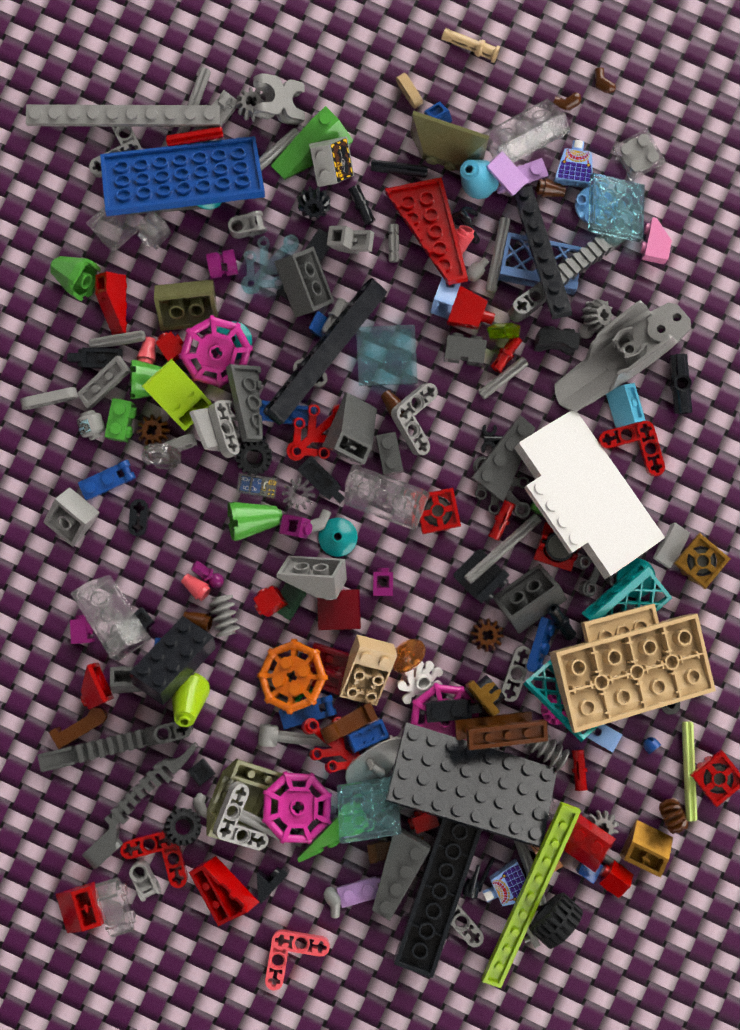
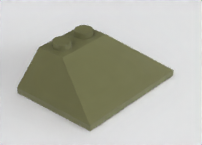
M413 111L411 137L422 159L427 163L442 165L449 171H460L461 165L465 161L484 159L489 140L488 135Z
M235 759L222 771L208 805L206 835L219 839L214 834L213 828L232 783L241 781L249 788V796L243 809L263 819L264 795L262 793L282 776V773ZM286 784L279 788L275 794L281 796ZM236 790L235 793H242L243 790ZM273 799L271 815L275 813L277 808V801ZM230 806L227 809V815H233L236 807ZM238 821V824H242V825H245V826H249V825H246V824H244V823ZM221 828L220 832L227 831V828ZM245 830L237 833V840L244 838ZM251 836V839H253L256 843L257 841L262 840V838L257 839Z

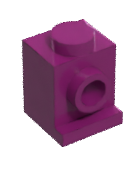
M283 514L279 534L307 539L308 535L312 532L311 520Z
M377 568V572H373V596H393V572H389V568ZM380 579H386L387 584L381 586L379 584Z
M77 615L76 620H70L71 644L95 642V638H91L93 623H90L88 615Z

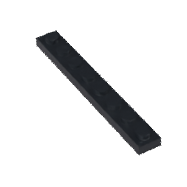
M532 185L522 187L513 197L551 318L554 320L572 316L571 305Z

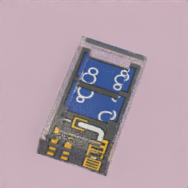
M239 473L236 493L275 498L278 478L250 476Z

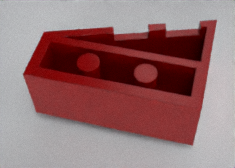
M216 856L202 862L189 872L218 926L249 912L259 903Z

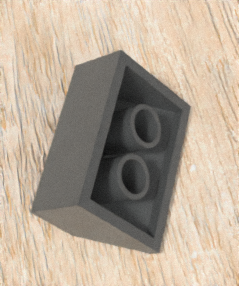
M314 246L274 261L295 318L335 302Z
M541 564L535 566L492 598L518 634L548 614L547 608L550 605L557 604L559 606L567 600L560 585Z

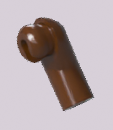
M596 68L594 70L596 88L604 93H613L616 85L605 78L604 68Z
M574 92L566 99L555 96L552 105L570 111L581 103V95L578 92Z

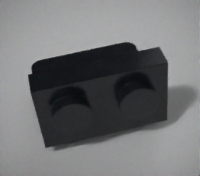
M478 549L453 574V577L479 603H488L495 596L493 592L498 587L502 589L509 582L507 578L510 575L494 563L472 584L468 583L464 576L487 556L481 549Z

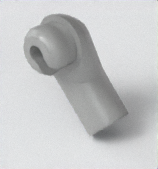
M327 887L324 891V899L330 906V917L338 918L340 917L341 899L333 887Z

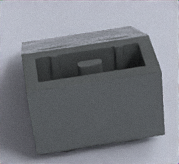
M345 392L322 446L352 462L365 465L373 446L377 408Z

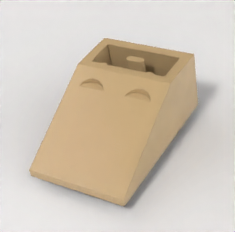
M356 635L350 650L339 697L362 703L370 702L371 705L377 706L397 658L394 644Z

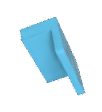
M635 383L621 385L606 394L616 428L646 421Z

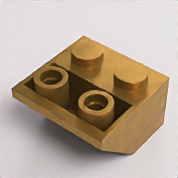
M636 819L619 856L623 860L661 878L670 858L673 837Z

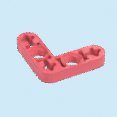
M284 929L277 930L271 942L265 978L266 986L270 990H278L282 987L288 951L319 957L325 956L330 949L329 940L320 935ZM284 935V939L290 940V936H294L292 947L289 946L290 942L283 941V944H279V940H276V938ZM298 938L306 940L307 945L304 948L296 946L295 941ZM310 939H313L312 944L319 945V942L322 941L323 945L327 947L319 951L317 946H312V950H309ZM274 955H281L284 959L283 963L280 965L274 964L272 961ZM274 970H278L277 979L280 980V982H276V985H273L272 981L269 980V978H273Z

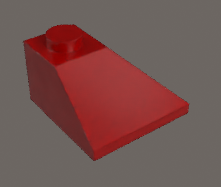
M99 662L87 665L81 688V701L84 707H88L89 710L114 699Z

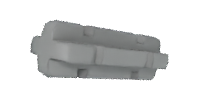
M389 224V262L395 263L399 261V225Z

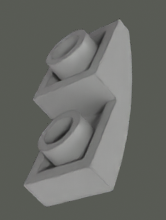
M677 523L670 524L665 540L659 542L653 559L666 568H671L684 548L690 532Z

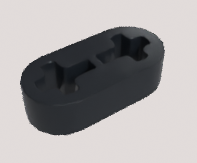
M136 499L130 505L128 528L129 532L137 537L145 535L148 529L149 505L142 499ZM139 503L145 507L144 510H141L140 517H138V511L135 510V506H138ZM140 519L139 524L143 526V530H139V533H136L133 526H136L137 520Z

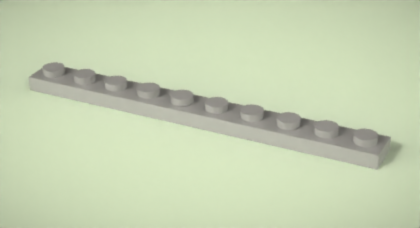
M26 104V125L221 126L220 105Z

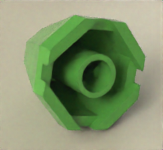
M60 256L55 258L50 265V273L75 299L82 301L84 300L82 297L92 296L95 291V275L97 271L100 272L101 270L96 263L87 258Z

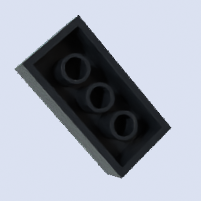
M182 616L129 672L132 684L164 705L215 650L214 636Z

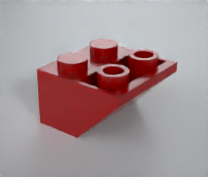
M95 881L56 893L67 933L93 929L102 926L106 921Z

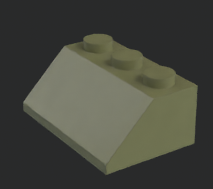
M213 279L155 285L154 302L160 331L191 328L208 319L210 315L218 318Z

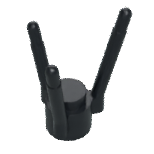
M493 857L490 859L480 882L477 880L480 865L476 866L473 878L465 880L462 890L464 896L470 898L478 897V892H481L495 860Z

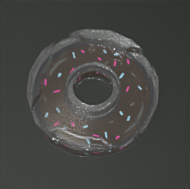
M150 444L143 448L141 457L147 465L151 463L158 469H172L181 463L182 455L173 446Z

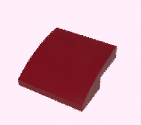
M360 589L341 590L337 599L333 600L317 598L318 630L361 629Z
M314 642L312 648L320 651V658L325 673L328 675V680L325 681L322 690L339 695L350 653ZM312 662L310 669L314 675L317 674L314 662ZM313 680L311 686L314 687L317 680Z

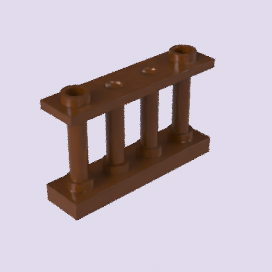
M531 711L454 720L456 740L467 739V749L469 750L548 741L547 721L545 719L532 721Z

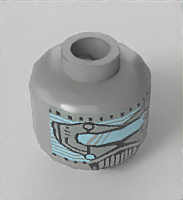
M95 410L79 414L80 418L77 419V425L81 436L84 438L89 437L90 440L100 438V433L105 431L101 414L95 413Z

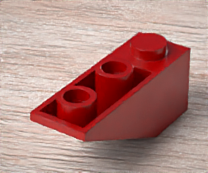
M106 271L95 275V295L112 335L126 333V275Z

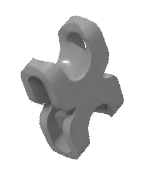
M263 73L253 77L254 88L261 90L266 97V102H261L253 107L254 116L271 119L276 115L280 122L298 125L305 121L304 111L296 108L292 97H297L305 92L304 83L290 79L282 84L279 77Z

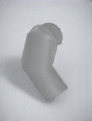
M322 509L319 518L311 520V533L321 531L326 527L331 512Z
M198 793L193 798L195 811L198 815L207 819L206 796Z

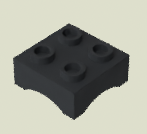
M553 326L540 328L535 338L534 351L541 352L554 349L563 352L565 355L573 356L574 351L578 350L580 333L575 332L574 329L565 328L561 331L555 330L556 328Z

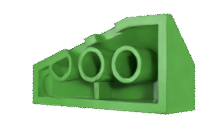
M325 106L271 164V167L286 180L313 166L309 148L310 143L347 136L348 144L350 145L353 139L340 120Z
M352 801L344 806L345 809L332 820V823L312 841V844H309L298 855V862L321 853L326 846L328 848L337 846L342 841V838H346L348 841L370 830L371 822L361 802L356 803Z

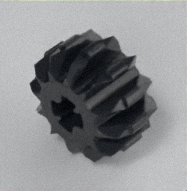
M310 186L308 191L303 189L302 194L298 197L299 211H302L303 217L309 215L310 220L313 217L319 220L320 216L325 217L330 210V196L327 195L326 190L320 191L319 186L316 189Z

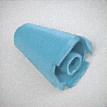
M467 160L461 165V184L465 193L472 198L485 199L498 188L499 182L486 168L490 163L487 160Z

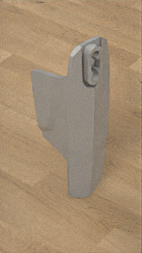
M639 300L597 334L595 340L590 343L586 358L555 383V395L559 405L567 410L577 412L611 392L616 387H619L675 346L691 330L690 318L677 304L668 302L650 312L647 306ZM677 317L680 321H674L673 319ZM665 328L663 333L658 332L659 329Z

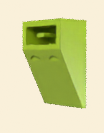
M172 359L142 385L184 431L193 424L189 412L209 408L213 404Z

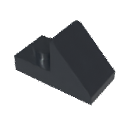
M285 865L281 868L276 867L270 874L271 879L258 869L257 889L260 904L289 874L290 870Z

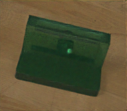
M285 583L281 594L288 604L277 611V613L291 621L307 593Z

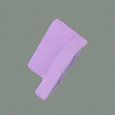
M503 151L495 156L486 167L511 196H514L529 181Z

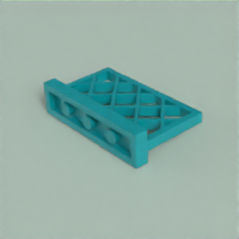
M641 561L585 609L582 614L588 621L613 614V608L617 604H623L622 611H626L627 604L635 605V608L640 607V605L655 604L657 612L672 597L653 574L652 569ZM650 576L652 579L651 588H643L644 580ZM632 591H637L636 601H628V595ZM642 591L650 592L649 601H641ZM655 592H662L665 595L659 602L654 601Z
M550 659L523 684L582 742L597 727L586 729L584 734L572 732L568 717L562 714V709L565 708L561 704V695L556 677H546L545 670L547 668L554 674ZM533 680L542 681V689L536 688L531 682ZM546 682L555 683L556 690L547 689ZM547 694L556 695L557 703H551L547 698Z

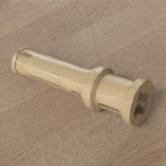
M445 28L441 40L474 52V55L477 57L482 56L490 59L492 63H495L500 51V46L498 45L496 47L485 43L483 39L479 41L448 28Z

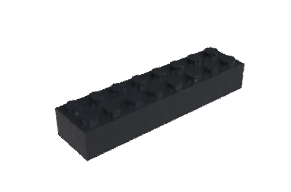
M442 818L440 819V826L437 828L393 959L394 965L430 978L434 977L482 830Z

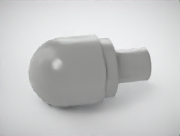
M485 257L479 263H472L466 270L469 281L475 282L483 276L484 268L489 264Z

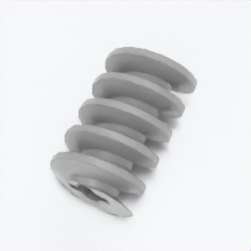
M229 594L210 598L214 599V601L209 606L216 607V609L211 611V614L217 615L212 620L219 623L214 629L221 631L216 635V638L237 634L235 631L240 628L237 625H233V623L238 621V618L232 617L236 610H230L235 603L228 602L229 599L233 598V595Z
M549 734L548 741L525 744V748L529 745L532 746L531 753L538 750L537 758L544 755V763L550 760V768L557 765L556 772L564 766L570 753L568 749L563 750V745L559 744L556 746L557 741L555 739L550 741L551 736Z

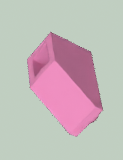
M653 217L644 227L643 234L646 235L645 242L642 241L640 253H643L641 260L665 264L669 258L672 240L658 219Z

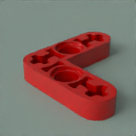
M641 421L604 431L599 435L598 442L603 449H610L638 441L647 473L650 476L657 477L664 472L665 463L654 425L650 421ZM643 425L646 428L649 427L650 431L647 432L648 438L652 436L653 440L643 442L642 439L646 438L645 433L640 431ZM622 430L630 431L631 438L629 440L622 439ZM614 432H617V439L610 441L609 445L606 442L603 443L602 439L605 438V435L610 438L615 436ZM651 443L655 446L653 454H648L645 451L646 444ZM656 455L658 458L654 459L655 464L660 465V469L657 470L658 473L655 470H651L653 460L648 461V458Z
M164 830L129 839L121 845L120 853L125 859H133L162 851L171 886L181 888L186 884L188 873L181 846L169 844L168 841L161 842L160 845L162 847H159V841L156 836H159V840L166 837ZM146 839L154 841L155 846L153 849L148 850L145 848L144 841ZM137 841H140V848L135 849L132 854L125 851L128 844H130V847H135L138 845ZM169 854H177L179 862L176 864L170 863L168 860ZM181 865L182 868L178 869V874L184 878L181 880V883H178V880L174 881L173 879L176 876V871H171V869Z

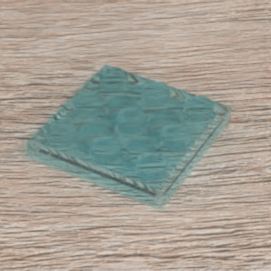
M597 173L590 175L588 231L636 242L642 241L644 233L645 185Z
M415 325L360 327L357 330L359 386L418 383Z
M391 776L337 785L339 841L341 844L401 834L399 805L385 801Z

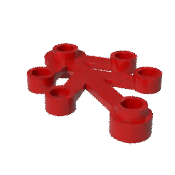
M315 404L309 405L307 408L309 414L307 436L302 441L301 429L305 427V420L300 417L293 419V442L289 443L286 448V454L291 460L299 461L304 456H318L319 458L327 459L330 456L329 449L325 447H320L319 449L306 447L312 442L324 443L327 435L321 434L332 425L340 404L332 407L331 415L318 427H316V420L320 413V408ZM312 407H316L317 409L315 414L311 413ZM297 420L302 421V425L300 427L296 426ZM298 447L300 451L295 455L293 450ZM323 449L326 450L325 456L320 454Z
M338 716V717L333 718L332 721H331V723L334 722L335 720L341 718V717ZM314 718L303 721L302 731L306 735L315 734L325 743L318 721ZM310 723L314 724V729H311ZM344 737L328 743L327 745L330 749L314 748L310 751V758L314 761L333 756H341L346 760L338 763L334 760L328 761L325 764V770L328 773L347 769L350 763L360 756L359 751L352 753L351 748L350 752L345 749ZM315 751L319 753L318 758L314 755ZM330 763L334 766L333 770L329 767Z

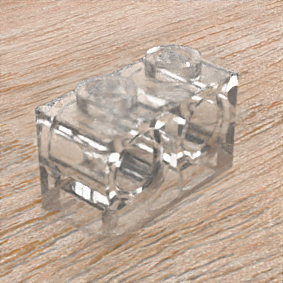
M149 211L135 227L139 233L137 236L141 239L140 241L146 247L150 248L152 246L155 250L171 234L167 223L153 211Z

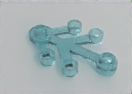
M287 235L283 241L284 245L269 260V239L265 236L260 237L257 241L260 248V270L256 274L254 271L256 254L251 250L245 252L247 276L241 282V287L245 293L255 294L260 288H275L277 290L283 288V284L280 286L275 285L277 280L281 281L280 277H275L273 280L262 279L265 275L278 274L274 261L282 259L288 251L294 252L299 248V240L295 235ZM293 239L295 242L293 245H289L287 243L288 240ZM262 240L267 241L265 246L260 245ZM249 254L254 255L252 260L247 259ZM249 281L254 282L253 287L247 286Z

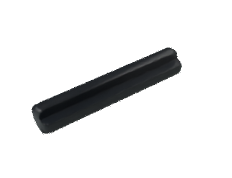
M372 160L371 171L423 178L427 177L428 167L422 165Z

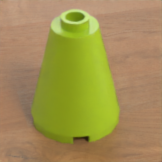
M194 673V675H191L171 697L174 721L181 727H189L194 724L210 694L209 682L200 674Z

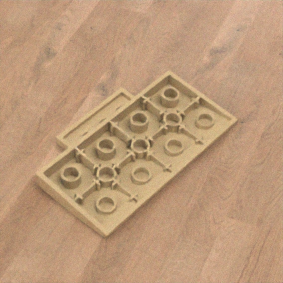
M655 604L640 606L581 622L585 643L549 652L559 692L573 733L716 691L698 614H686L659 622Z

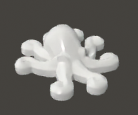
M420 659L414 661L413 664L416 667L414 670L412 667L406 666L403 672L407 675L409 684L406 685L404 680L397 682L399 690L408 692L403 695V702L410 704L412 697L416 695L415 699H417L431 688L433 683L442 685L440 680H435L436 677L442 676V669L439 667L434 668L432 661H426L425 668L423 669L424 663Z

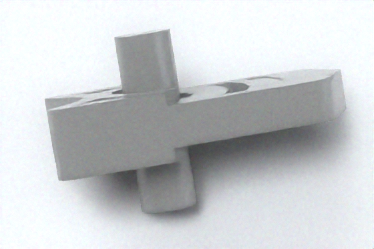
M528 928V935L523 940L525 943L531 941L534 948H537L541 944Z

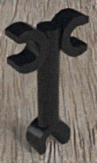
M483 425L484 443L481 446L482 453L485 452V446L487 445L491 446L493 450L496 446L494 443H498L503 437L495 435L497 432L496 425L493 426L491 433L487 432L486 425Z

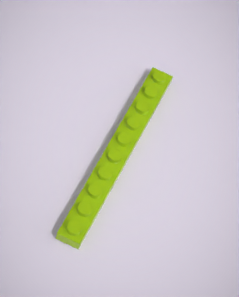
M560 802L482 975L483 983L498 988L502 987L581 813L579 808Z

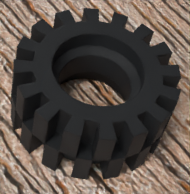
M264 440L259 442H242L241 446H239V453L236 454L237 466L242 469V472H247L250 476L251 474L258 476L259 473L263 474L265 470L267 471L272 461L271 448L269 449L268 443L265 444ZM251 450H257L261 453L262 460L257 464H252L247 460V453Z
M176 809L167 817L164 824L166 838L171 841L170 843L177 844V846H187L193 843L201 833L202 824H200V817L198 818L197 813L192 812V809ZM184 819L190 823L189 833L185 835L177 833L175 824L178 820Z

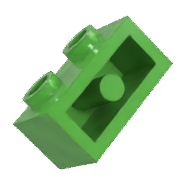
M112 398L104 437L109 440L128 443L133 432V427H131L132 421L137 413L136 405L133 402Z

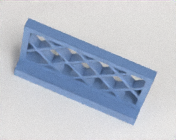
M508 232L498 280L533 287L540 280L536 269L529 271L524 266V264L533 260L525 235ZM510 240H519L522 246L514 251L510 245ZM550 241L551 247L557 248L560 252L555 257L556 260L560 257L566 260L568 252H578L582 248ZM525 249L530 257L522 262L516 253ZM512 256L518 262V265L515 267L505 266L506 260ZM579 273L574 280L571 279L564 286L567 294L574 296L578 287Z

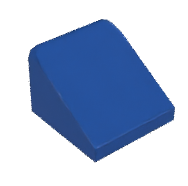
M440 101L424 111L425 115L449 123L452 122L450 111Z
M319 311L315 313L309 326V331L318 337H322L324 335L322 328L328 318Z
M580 862L575 870L594 884L603 865L600 864L597 871L593 872Z

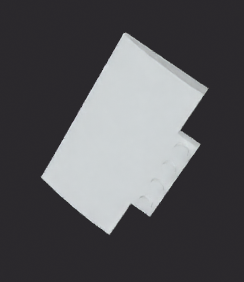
M570 411L525 438L514 447L536 479L524 487L530 498L568 553L571 554L582 546L604 579L619 571L665 538L578 412Z

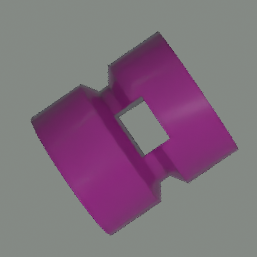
M234 249L224 250L222 254L218 252L206 254L211 279L220 278L223 274L227 276L238 274Z

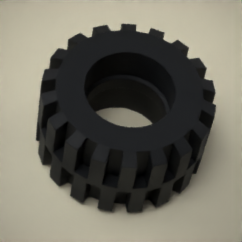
M565 893L557 894L536 914L530 931L549 949H552L563 943L573 933L582 918L583 910Z

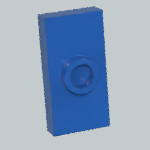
M379 719L347 734L346 738L352 753H356L389 738L383 720Z

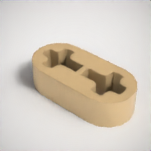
M404 72L397 76V84L414 109L421 106L423 100L408 75Z

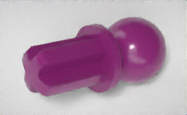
M199 561L192 565L191 570L200 576L203 582L208 580L209 585L214 589L223 586L224 578L221 574H213L212 568L209 569Z

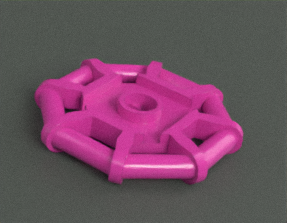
M210 315L208 319L186 329L187 333L179 359H182L192 377V381L217 386L219 389L229 383L228 375L222 377L221 373L224 372L228 365L235 364L237 353H242L239 365H247L253 346L248 342L240 327V323L230 322ZM216 326L230 330L228 334L216 332ZM208 327L211 328V332L203 337L197 334ZM235 334L242 346L235 347L231 339ZM194 339L198 341L197 348L195 352H190L192 341ZM218 347L222 353L213 357L211 350ZM197 358L201 367L196 370L191 359ZM205 370L216 373V378L203 374Z
M433 683L431 688L417 699H413L410 723L455 737L454 720L449 721L448 724L444 722L442 724L440 722L427 723L425 712L424 723H418L420 709L426 711V706L423 703L436 695L437 700H448L447 698L443 699L441 693L455 694L454 699L465 698L470 699L471 703L475 702L462 685L458 687ZM479 713L472 714V718L479 717Z
M282 772V776L262 793L264 795L262 823L268 826L282 844H312V841L332 823L330 821L332 793L327 791L312 772L310 774ZM292 781L305 782L304 787H293ZM286 784L288 789L281 796L275 794L279 788ZM312 785L321 796L316 798L309 790L310 786ZM273 799L277 801V813L271 815ZM323 801V816L318 815V802ZM296 802L303 806L299 814L295 813V810L292 809ZM279 818L285 824V830L282 831L273 820ZM316 819L320 823L310 832L308 826ZM291 828L302 829L303 835L290 834Z

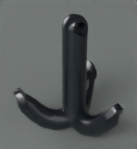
M468 206L462 207L459 211L452 214L454 225L459 218L463 225L469 226L474 230L472 218L468 214L478 216V212ZM474 230V238L472 241L473 243L478 244L480 242V238Z

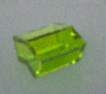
M495 323L489 326L487 331L490 339L519 338L521 326L515 323Z

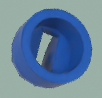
M648 737L643 743V747L648 754L661 746L660 742L654 737Z

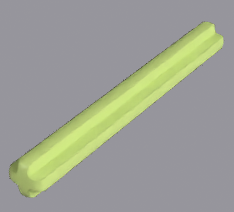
M691 721L682 722L685 816L687 821H697L696 782L690 776L695 771L694 724Z

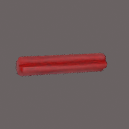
M218 126L167 135L166 143L167 146L190 144L223 138L224 134L222 127Z

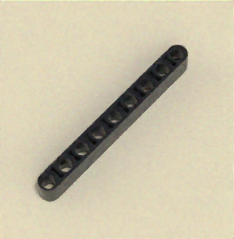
M370 278L361 287L267 404L263 413L277 425L285 422L385 297L387 291L375 279Z

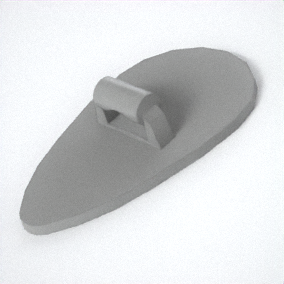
M395 737L380 742L351 762L345 772L346 783L349 787L356 791H368L378 786L395 764L401 738Z

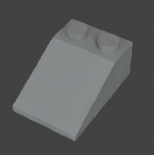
M208 408L189 412L204 450L220 452ZM232 421L238 443L240 444L242 443L240 429ZM221 425L222 430L227 433L225 427Z
M288 556L276 574L278 579L316 598H324L325 600L337 599L347 581L345 559Z

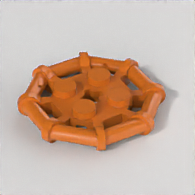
M291 639L288 643L273 649L270 648L267 651L268 654L260 672L257 673L266 704L270 703L286 711L287 714H293V712L310 705H316L325 681L328 680V675L325 673L320 658V651L298 642L297 639ZM291 650V656L283 658L279 656V654ZM298 651L308 655L306 660L298 657ZM273 660H275L277 664L273 673H268ZM312 662H314L317 674L314 675L310 669ZM295 671L297 679L290 682L289 674ZM267 679H272V684L275 686V690L272 692ZM313 680H317L312 692L310 693L309 689ZM280 693L288 697L287 703L277 698ZM305 695L306 699L295 703L296 697Z

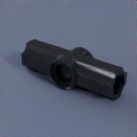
M684 353L670 355V389L673 394L674 414L692 413L690 391L692 381L689 377L688 356ZM677 380L684 382V389L677 386Z

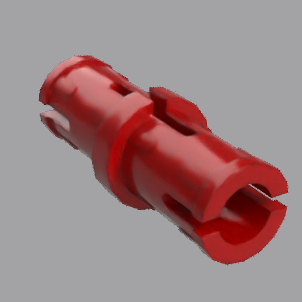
M512 334L506 345L499 350V355L490 367L495 372L501 373L508 361L514 357L513 354L522 343V340Z
M504 500L498 516L496 515L494 518L495 523L488 535L489 537L500 541L506 525L510 523L508 520L515 507L514 503Z
M584 749L572 750V773H574L575 791L588 790L586 780L588 768L585 767Z

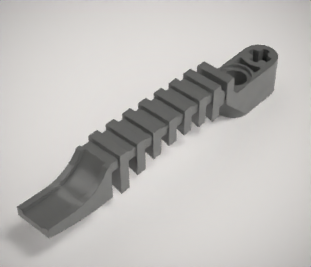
M622 221L606 233L594 238L592 242L579 249L577 253L575 252L570 259L567 258L563 264L558 265L564 286L569 283L571 278L573 280L585 268L588 269L591 264L594 265L597 261L602 260L604 256L608 255L633 235L623 225ZM540 282L513 302L508 311V316L512 321L520 322L546 302Z
M173 721L146 727L143 730L129 731L125 734L121 733L105 739L101 738L85 744L80 743L76 746L72 745L37 754L40 770L45 772L74 765L78 762L83 763L88 759L102 758L108 754L114 755L117 752L131 751L137 747L140 749L147 745L152 746L184 739L192 733L193 725L189 726L188 730L183 734V731L178 730L181 726ZM161 728L168 730L169 736L167 739H162L159 736Z
M196 742L182 756L173 759L165 758L161 762L156 763L153 766L154 770L151 769L146 774L147 777H143L139 781L140 784L135 785L132 788L133 791L125 795L126 799L123 798L111 810L112 813L104 819L109 824V830L82 854L95 870L123 844L119 839L120 822L122 824L130 819L127 815L135 810L131 804L135 807L140 802V799L148 794L143 788L150 793L155 788L150 781L157 787L164 783L157 773L167 783L170 782L174 777L164 766L174 775L198 747Z

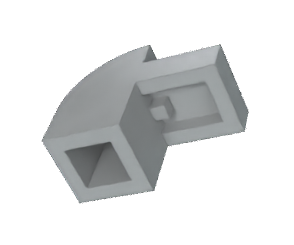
M329 226L327 246L350 254L372 252L374 232L371 230H352L347 226Z

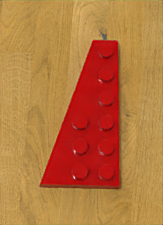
M442 177L385 188V194L446 283L452 285L467 282L468 276Z

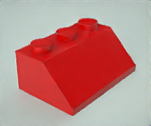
M580 814L563 851L593 872H596L616 838Z

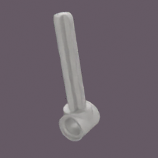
M260 724L258 745L275 747L277 742L329 747L315 734L306 735L301 732L280 731L277 725Z

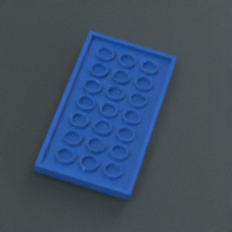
M255 136L100 154L106 216L265 197Z

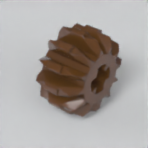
M151 414L150 421L143 417L145 423L139 422L137 424L142 428L136 430V433L141 435L138 440L140 442L145 440L144 446L146 447L150 443L151 445L156 444V442L163 444L162 438L165 440L169 439V437L164 435V433L170 432L169 428H165L168 422H162L161 416H158L155 420V416ZM152 427L156 429V434L154 436L150 434V429Z
M490 618L486 619V625L480 619V628L475 624L472 626L477 630V633L470 632L471 636H477L471 642L476 643L479 641L476 647L478 650L484 644V652H488V645H490L492 651H495L494 643L499 646L502 644L497 638H504V635L497 633L502 631L503 628L498 627L495 629L498 624L497 621H494L490 626ZM490 630L492 632L490 633L492 635L491 639L487 638L484 640L483 631L488 632Z
M675 797L669 798L659 804L662 818L670 833H680L688 828L687 818L678 799Z

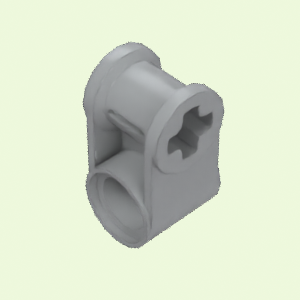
M253 211L248 214L232 217L228 222L230 235L233 238L240 239L267 232V228L264 227L262 220L263 212ZM239 224L242 226V229L235 231L232 227Z
M137 860L131 867L129 875L140 900L144 902L147 897L156 893L160 894L162 890L149 863L145 860ZM136 867H141V868H143L144 871H145V874H144V875H139V874H137L136 871H135V868H136Z

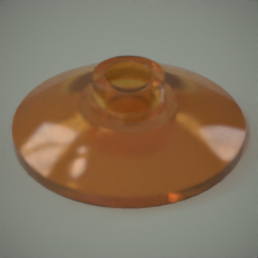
M410 639L397 646L395 649L397 658L392 669L396 672L404 673L417 667L426 653V647L423 642L418 639Z

